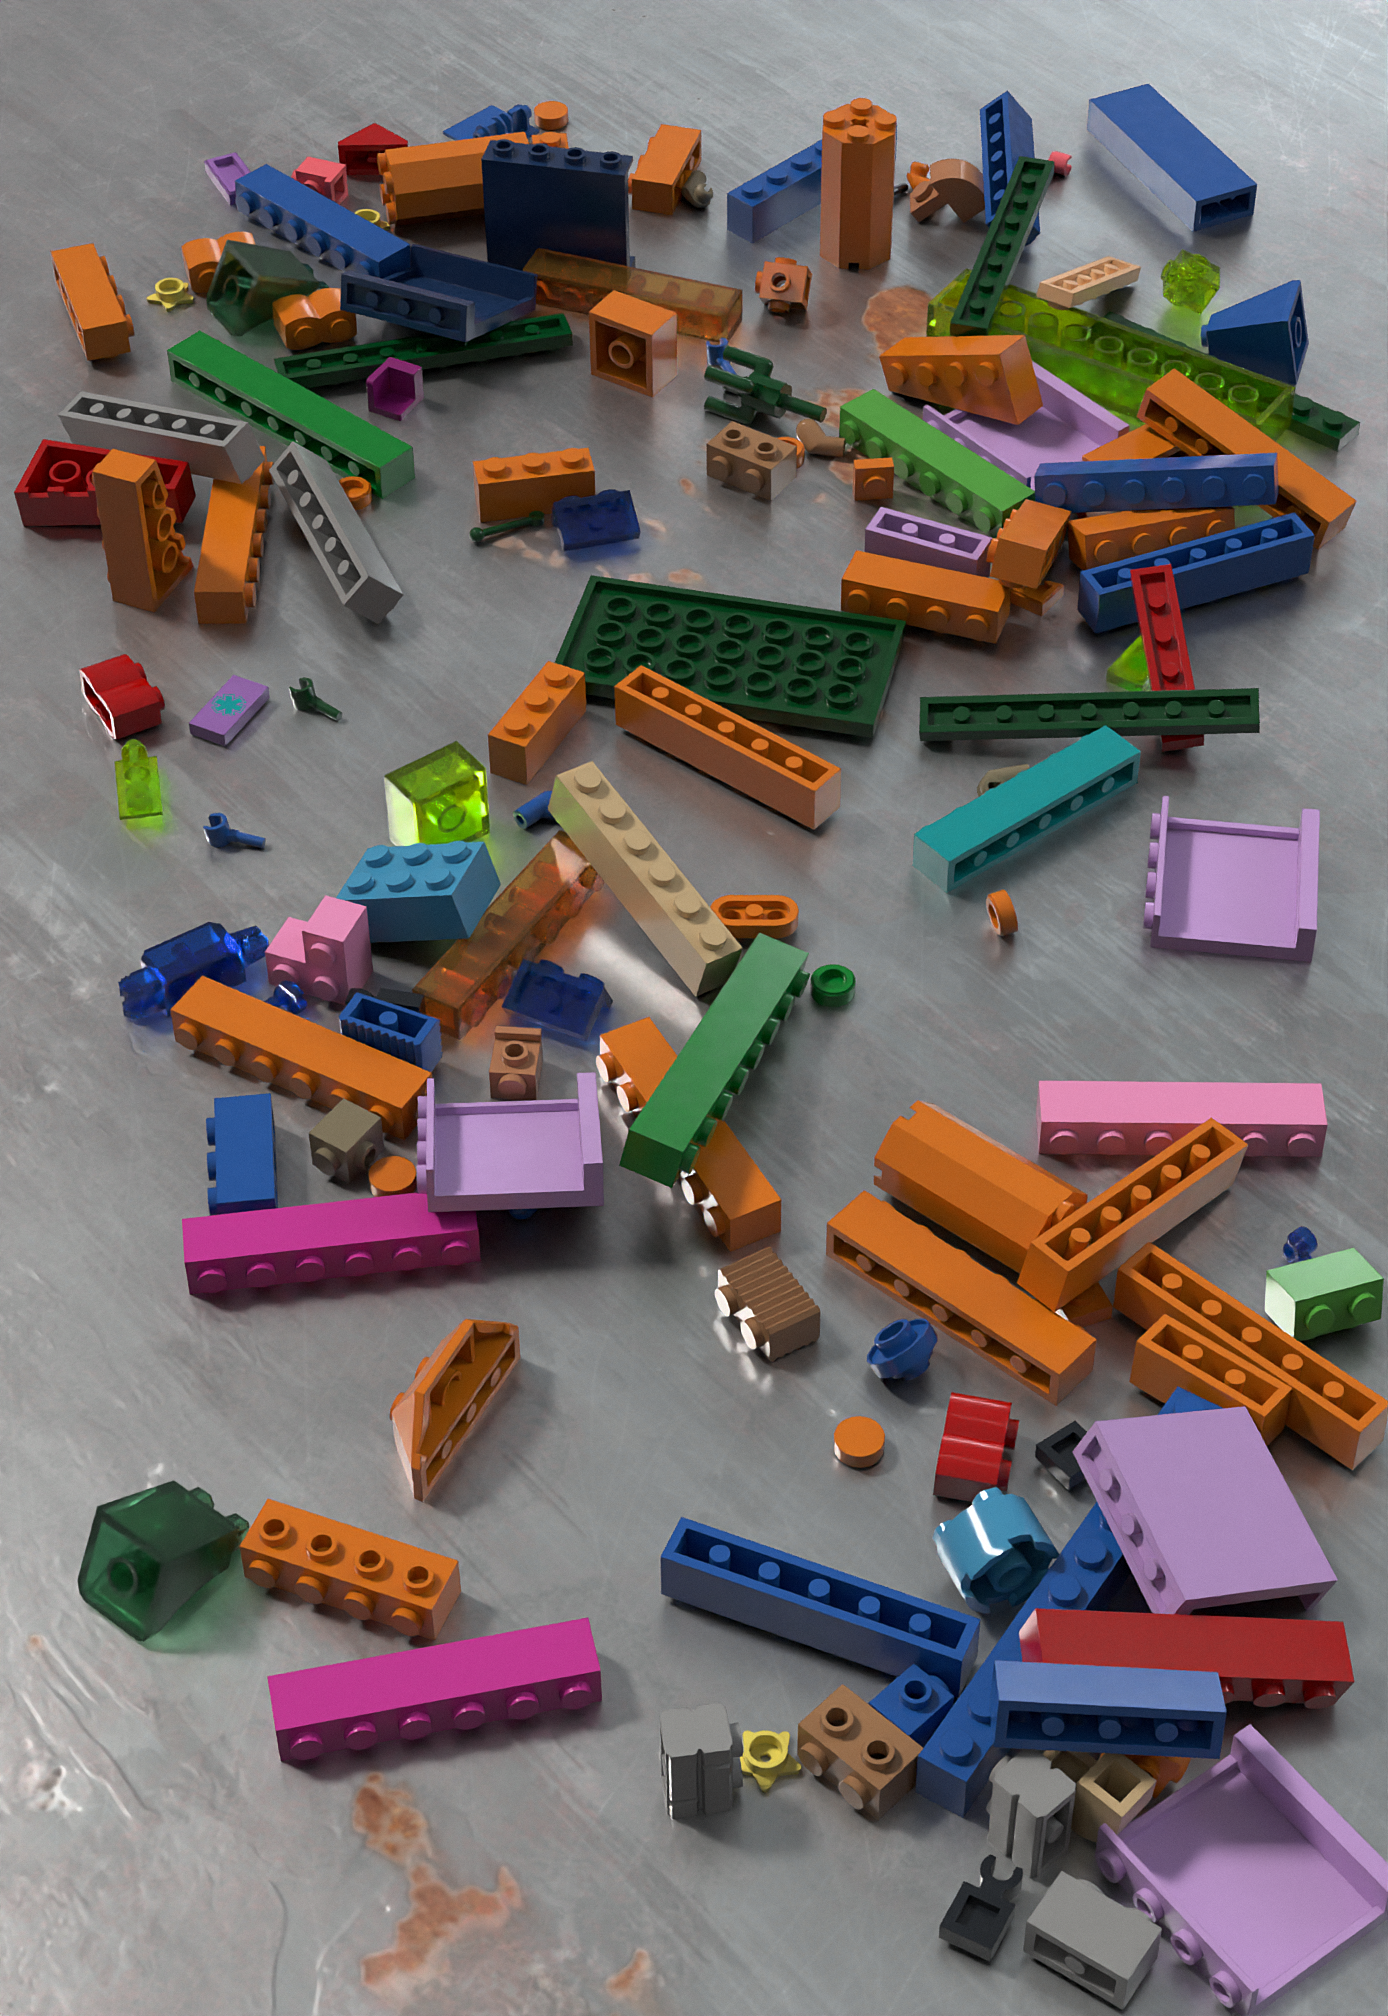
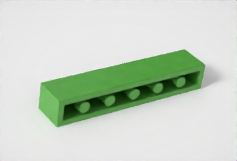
M875 389L840 406L839 437L846 438L847 444L871 459L892 457L895 475L992 538H996L1000 528L1003 529L1006 518L1010 519L1013 509L1018 510L1025 499L1036 500L1034 490Z

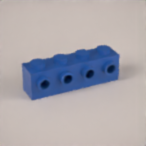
M994 1660L989 1702L994 1747L1220 1759L1227 1712L1218 1672Z

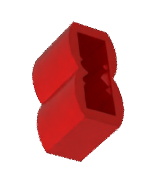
M127 654L79 669L82 693L91 709L99 715L104 727L114 739L162 724L161 711L165 709L163 696L157 686L151 687L148 683L142 665L139 662L134 663Z
M951 1392L936 1466L933 1495L973 1502L974 1498L986 1489L997 1487L1001 1491L1007 1492L1012 1461L1003 1460L1005 1449L1015 1450L1019 1420L1010 1419L1011 1402Z

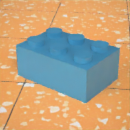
M453 841L448 844L430 845L415 843L410 846L394 847L377 845L366 850L336 898L367 906L370 943L470 938L501 883L484 841L466 843L464 841Z

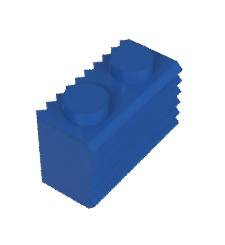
M356 992L339 1015L340 1033L424 1070L432 1072L442 1058L443 1052L441 1050L443 1045H441L442 1039H440V1019Z

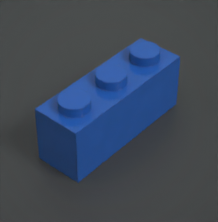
M271 1093L214 1098L215 1117L206 1118L208 1146H215V1152L207 1153L209 1181H216V1187L208 1188L210 1216L278 1208L276 1137Z

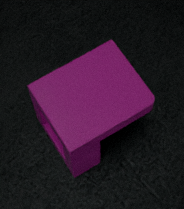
M389 357L366 380L368 411L397 421L403 420L424 399L422 367Z

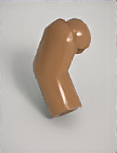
M804 419L799 422L796 428V436L803 443L808 453L844 457L846 438L826 436L819 424L812 419Z

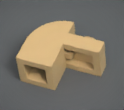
M1046 1750L1043 1753L1052 1762L1051 1769L1059 1768L1077 1784L1071 1830L1088 1840L1097 1842L1099 1827L1104 1823L1118 1836L1152 1798L1157 1780L1124 1754L1105 1753L1097 1761L1086 1752Z

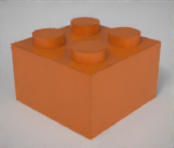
M615 290L589 311L591 375L652 398L677 376L676 312Z

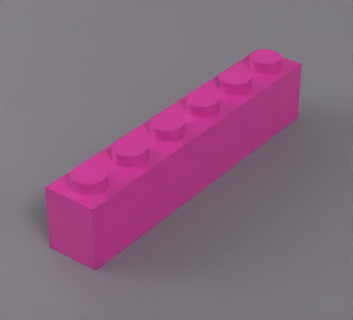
M418 1192L182 1219L184 1264L190 1294L216 1293L234 1289L267 1287L269 1285L304 1281L313 1282L322 1279L364 1276L366 1274L401 1270L410 1271L419 1268L460 1265L481 1261L476 1211L428 1212L427 1194H418Z
M588 1617L267 1676L280 1761L291 1759L308 1760L323 1753L349 1748L361 1750L369 1748L376 1743L403 1738L414 1740L430 1733L456 1728L464 1730L473 1729L483 1723L510 1718L526 1719L536 1713L563 1708L571 1710L580 1709L590 1703L602 1701L601 1669Z

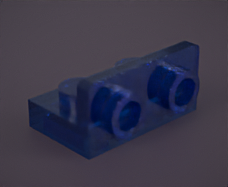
M609 489L595 496L583 498L568 496L562 498L559 502H553L551 522L553 527H557L562 551L634 540L640 537L641 531L630 490L618 492L615 489Z
M523 959L502 1004V1009L505 1013L587 1041L601 1008L610 1009L613 1003L612 998L604 987L605 983L585 973H580L579 977L566 974L561 966L548 960L541 959L537 964Z

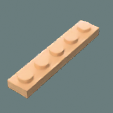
M1107 256L1041 281L1036 297L1048 300L1047 305L1054 309L1069 310L1071 307L1082 305L1088 300L1096 299L1098 296L1109 294L1113 290L1121 289L1123 286L1136 282L1141 267Z

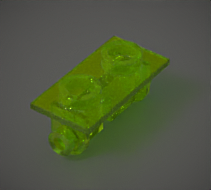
M136 739L129 740L122 747V760L114 761L120 820L163 815L157 756L148 757L147 748L144 744Z

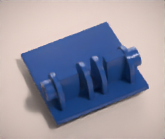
M517 104L507 112L491 105L444 130L443 135L456 141L525 132L527 139H529L532 135L540 133V130L530 125L529 118L532 116V112L527 105Z

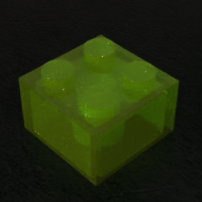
M458 741L384 775L390 840L396 846H410L415 843H425L426 845L448 844L453 841H464L466 843L490 833L486 768Z

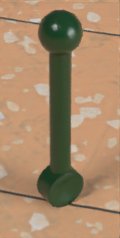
M532 511L529 517L486 529L474 527L470 530L469 537L471 541L479 543L486 536L530 524L541 526L545 522V515L541 511Z

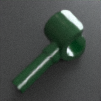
M300 678L299 684L301 689L289 687L293 706L297 710L313 708L336 721L341 719V711L316 696L311 679Z

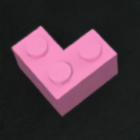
M325 895L308 922L288 917L265 951L269 984L345 1005L349 990L351 988L362 989L373 972L367 906Z

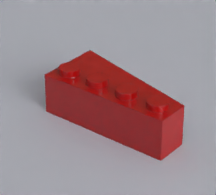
M43 439L14 491L23 526L101 525L100 519L97 516L98 504L95 486L92 484V471L111 450ZM135 454L157 461L168 492L165 505L168 508L174 509L177 518L175 523H183L196 497L189 462Z

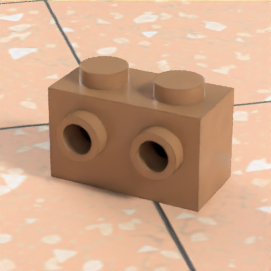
M731 421L706 444L707 476L769 501H772L796 478L797 446L734 421Z
M844 1684L839 1686L798 1723L797 1755L800 1761L812 1774L816 1776L823 1775L838 1787L844 1799L854 1808H863L879 1820L916 1786L918 1755L923 1747Z

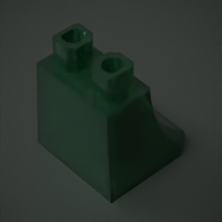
M227 239L207 293L206 305L210 313L230 335L241 337L260 324L274 319L272 303L276 300L296 294L309 296L315 291L330 287L324 281H318L314 277V270L308 264L301 263L291 251Z
M174 1480L99 1505L96 1508L77 1579L79 1594L86 1603L137 1641L144 1642L161 1631L169 1619L193 1594L214 1577L228 1569L232 1553L240 1549V1544L249 1531V1522L237 1513L226 1517L214 1509L215 1504L209 1493L200 1487L188 1491Z

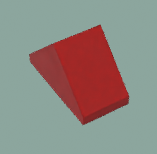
M373 123L338 141L339 163L346 165L347 176L380 175L377 153H385L387 149L408 147V140L377 123Z

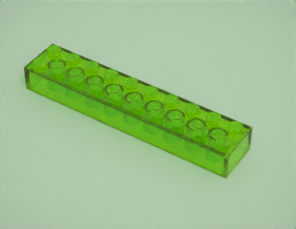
M966 268L928 303L926 337L952 336L950 335V322L972 270ZM1011 284L1008 286L989 333V336L1025 335L1032 361L1103 408L1135 418L1139 422L1143 421L1136 416L1146 389L1175 368L1274 441L1291 425L1296 387L1075 307H1071L1069 310L1054 309L1047 305L1048 300L1036 297V293Z

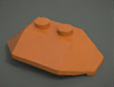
M464 1319L440 1342L430 1357L422 1359L410 1387L405 1393H399L393 1401L390 1409V1420L393 1421L395 1445L414 1499L424 1502L521 1358L519 1327L517 1325L507 1322Z

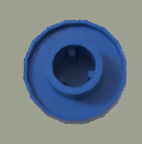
M924 1318L911 1321L907 1319L897 1320L887 1325L876 1335L874 1339L875 1344L867 1354V1363L880 1378L904 1377L905 1380L914 1379L924 1373L930 1366L929 1359L938 1341V1335L929 1321Z

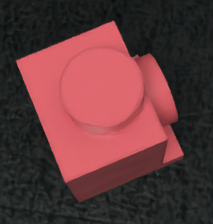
M307 157L292 173L291 178L339 205L348 196L345 164Z

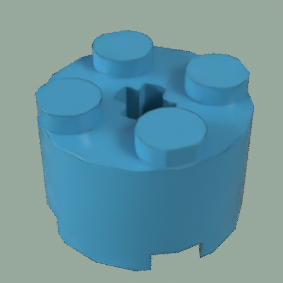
M997 1487L980 1492L974 1498L972 1506L959 1513L953 1520L941 1523L935 1529L932 1537L937 1545L939 1559L971 1610L984 1614L990 1613L989 1604L1008 1600L1011 1606L1014 1607L1027 1600L1049 1570L1048 1566L1052 1559H1056L1059 1556V1552L1026 1500L1013 1494L1003 1495Z

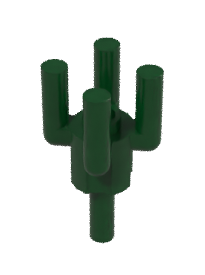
M727 345L723 352V359L752 369L754 372L749 377H741L713 366H708L705 371L704 379L706 381L722 386L723 390L737 394L741 398L740 407L708 396L704 404V410L745 425L753 423L757 411L780 419L787 410L821 423L826 417L827 409L825 407L793 397L791 385L770 377L774 367L770 359Z

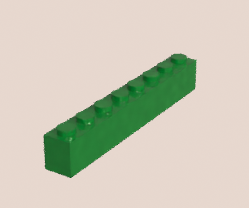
M202 331L196 332L167 350L170 377L173 383L241 421L248 422L250 426L286 446H289L292 441L327 460L332 471L343 478L356 476L366 479L371 484L372 494L384 499L415 478L412 446Z
M762 933L757 935L630 1127L619 1166L670 1188H673L682 1172L688 1174L692 1172L700 1154L701 1147L699 1145L707 1147L713 1137L717 1126V1120L715 1119L721 1121L725 1119L733 1101L734 1095L732 1093L740 1095L747 1081L749 1069L755 1070L763 1055L765 1044L769 1046L772 1044L779 1029L780 1020L784 1022L787 1020L794 1005L795 997L800 998L810 977V973L804 971L809 955L808 952Z

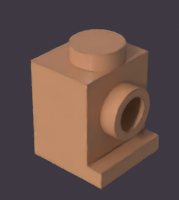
M495 1026V1041L489 1069L491 1098L537 1100L543 1065L542 1029Z

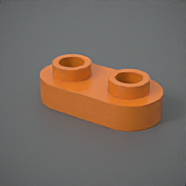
M726 895L716 899L710 906L734 938H756L759 933L774 939L784 938L793 934L798 927V906L792 899L782 895Z

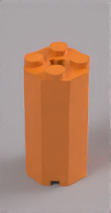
M866 98L853 99L850 104H845L823 114L820 257L837 268L849 269V263H859V269L869 270L891 258L897 117L878 105H872V101Z
M518 132L387 149L385 153H377L378 169L380 175H383L384 184L379 186L382 205L386 208L388 224L401 226L483 215L484 197L481 159L490 140L508 139L514 143L529 144L526 133Z
M917 1100L909 1107L916 1112L909 1120L899 1116L891 1124L874 1158V1166L882 1171V1177L874 1175L875 1186L1018 1273H1021L1030 1243L1087 1204L1088 1195L935 1104Z

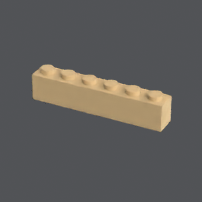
M588 762L556 775L548 811L694 996L697 997L726 984L737 967L743 948L594 762Z

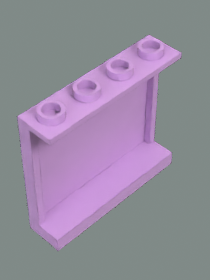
M1032 361L1043 406L1019 425L959 409L943 416L929 405L923 407V420L1034 491V475L1040 463L1081 462L1082 455L1129 433L1130 426L1034 361Z
M1163 796L1161 814L1152 813L1150 839H1158V843L1150 842L1148 868L1156 869V872H1148L1145 898L1154 899V902H1145L1143 928L1152 929L1150 947L1312 962L1317 932L1320 810L1302 808L1299 828L1168 817L1169 797Z
M596 1072L577 1073L578 1099L435 1104L434 1078H427V1096H418L417 1191L418 1194H427L428 1212L604 1206L603 1157Z
M1246 1406L1095 1421L1073 1450V1454L1152 1613L1189 1615L1193 1609L1299 1595L1306 1610H1312L1338 1581Z
M1251 1724L1233 1736L1230 1755L1129 1823L1118 1836L1106 1823L1101 1825L1098 1830L1095 1858L1102 1874L1110 1882H1118L1133 1898L1136 1909L1148 1915L1171 1939L1172 1946L1180 1959L1188 1965L1194 1964L1210 1982L1211 1989L1217 1999L1226 2007H1233L1241 2016L1257 2015L1388 1919V1863Z

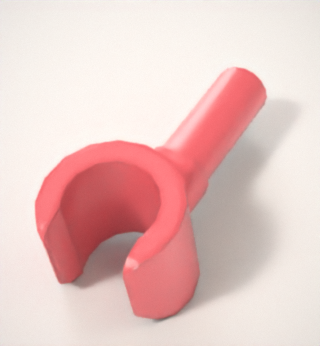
M1053 151L1048 160L1055 161L1054 173L1063 176L1069 175L1072 166L1067 163L1072 158V155Z

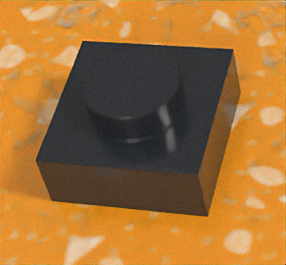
M1076 1421L1071 1422L1036 1444L1035 1458L1068 1490L1086 1479L1073 1454V1450L1087 1431Z

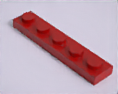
M1171 564L1130 570L1131 585L1151 691L1195 690ZM1204 734L1159 735L1162 752L1204 746Z

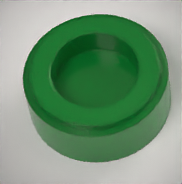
M836 964L821 966L811 976V996L817 1003L826 1007L844 1006L851 1002L855 996L856 978L853 972L844 966Z

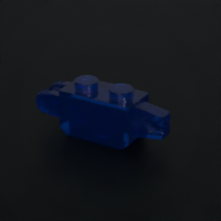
M207 922L144 950L141 957L142 968L130 973L125 978H121V981L118 982L120 996H123L125 1000L122 1002L124 1016L131 1020H138L161 1010L166 1017L171 1016L170 1009L201 976L230 988L247 982L245 968L265 957V951L269 947V940L256 925L228 933L220 923Z

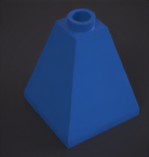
M1292 280L1212 314L1208 325L1201 326L1200 339L1202 347H1208L1209 355L1215 356L1223 362L1288 384L1297 385L1309 345L1301 280Z

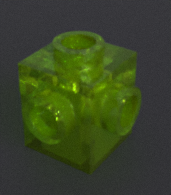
M1184 249L1180 251L1175 260L1170 259L1166 263L1160 277L1163 280V297L1167 298L1175 306H1183L1200 315L1220 289V267L1210 263L1206 257L1200 254H1192Z

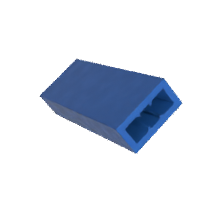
M1149 83L1089 99L1087 130L1192 232L1254 215L1257 183Z

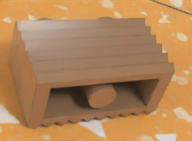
M771 1247L764 1248L718 1270V1289L715 1290L717 1304L724 1315L730 1316L733 1314L740 1323L742 1335L750 1348L756 1349L759 1347L768 1360L774 1362L777 1357L782 1358L786 1353L791 1354L794 1349L799 1350L802 1345L808 1346L811 1341L816 1342L820 1337L821 1316L819 1306L815 1305L813 1298H810L808 1292L804 1291L803 1286L799 1285L798 1280L794 1279L792 1272L788 1271L787 1266L783 1265L782 1260L778 1259L777 1254L773 1253Z

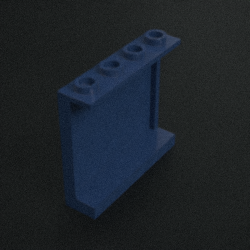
M508 139L490 140L481 159L487 262L537 274V278L628 288L636 269L635 256H630L628 172L633 162V156L621 155L614 151L604 153L585 151L579 147L568 149L550 147L543 143H514Z
M412 244L410 267L383 279L350 270L342 273L340 310L467 342L536 310L537 274Z

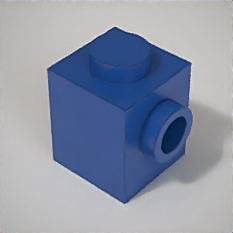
M912 1664L869 1702V1705L924 1748L953 1707L954 1696L940 1678L934 1675L929 1676L917 1665Z

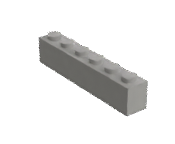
M83 391L58 414L72 444L110 450L117 449L129 453L189 462L191 474L242 484L252 476L253 472L265 460L248 422Z
M292 441L269 471L342 604L379 624L388 612L394 609L404 594L327 460Z

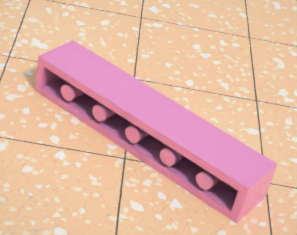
M1039 1081L1036 1107L1039 1154L1156 1156L1212 1117L1248 1144L1244 1156L1322 1157L1327 1131L1322 1083Z

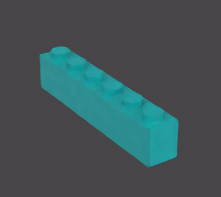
M1106 725L1089 735L1083 736L1077 742L1059 752L1051 754L1047 759L1027 770L1021 771L1010 780L996 788L989 789L980 797L954 809L950 814L930 825L922 827L918 832L914 833L912 866L945 893L951 892L1137 784L1141 751Z

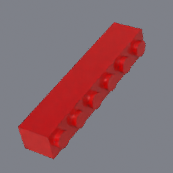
M1035 1608L1019 1631L1022 1662L1218 1672L1225 1704L1231 1701H1253L1259 1707H1273L1285 1702L1304 1703L1310 1709H1323L1336 1704L1340 1697L1355 1682L1344 1622Z

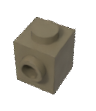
M343 1098L309 1132L312 1165L316 1166L325 1175H333L351 1184L363 1170L366 1171L371 1168L378 1155L384 1150L381 1117Z

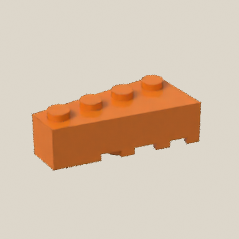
M1025 335L904 337L879 356L888 390L1015 425L1021 424L1043 406Z
M112 449L92 471V484L95 486L98 504L97 516L101 523L102 548L106 555L107 579L111 586L112 599L115 602L155 613L194 566L191 557L183 555L182 550L186 546L183 535L175 533L173 525L177 518L174 509L168 508L165 505L168 492L157 461Z

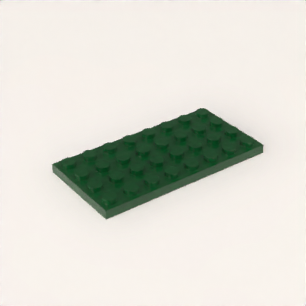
M591 575L554 663L585 672L586 694L615 699L614 686L642 665L743 718L873 738L906 634V621Z

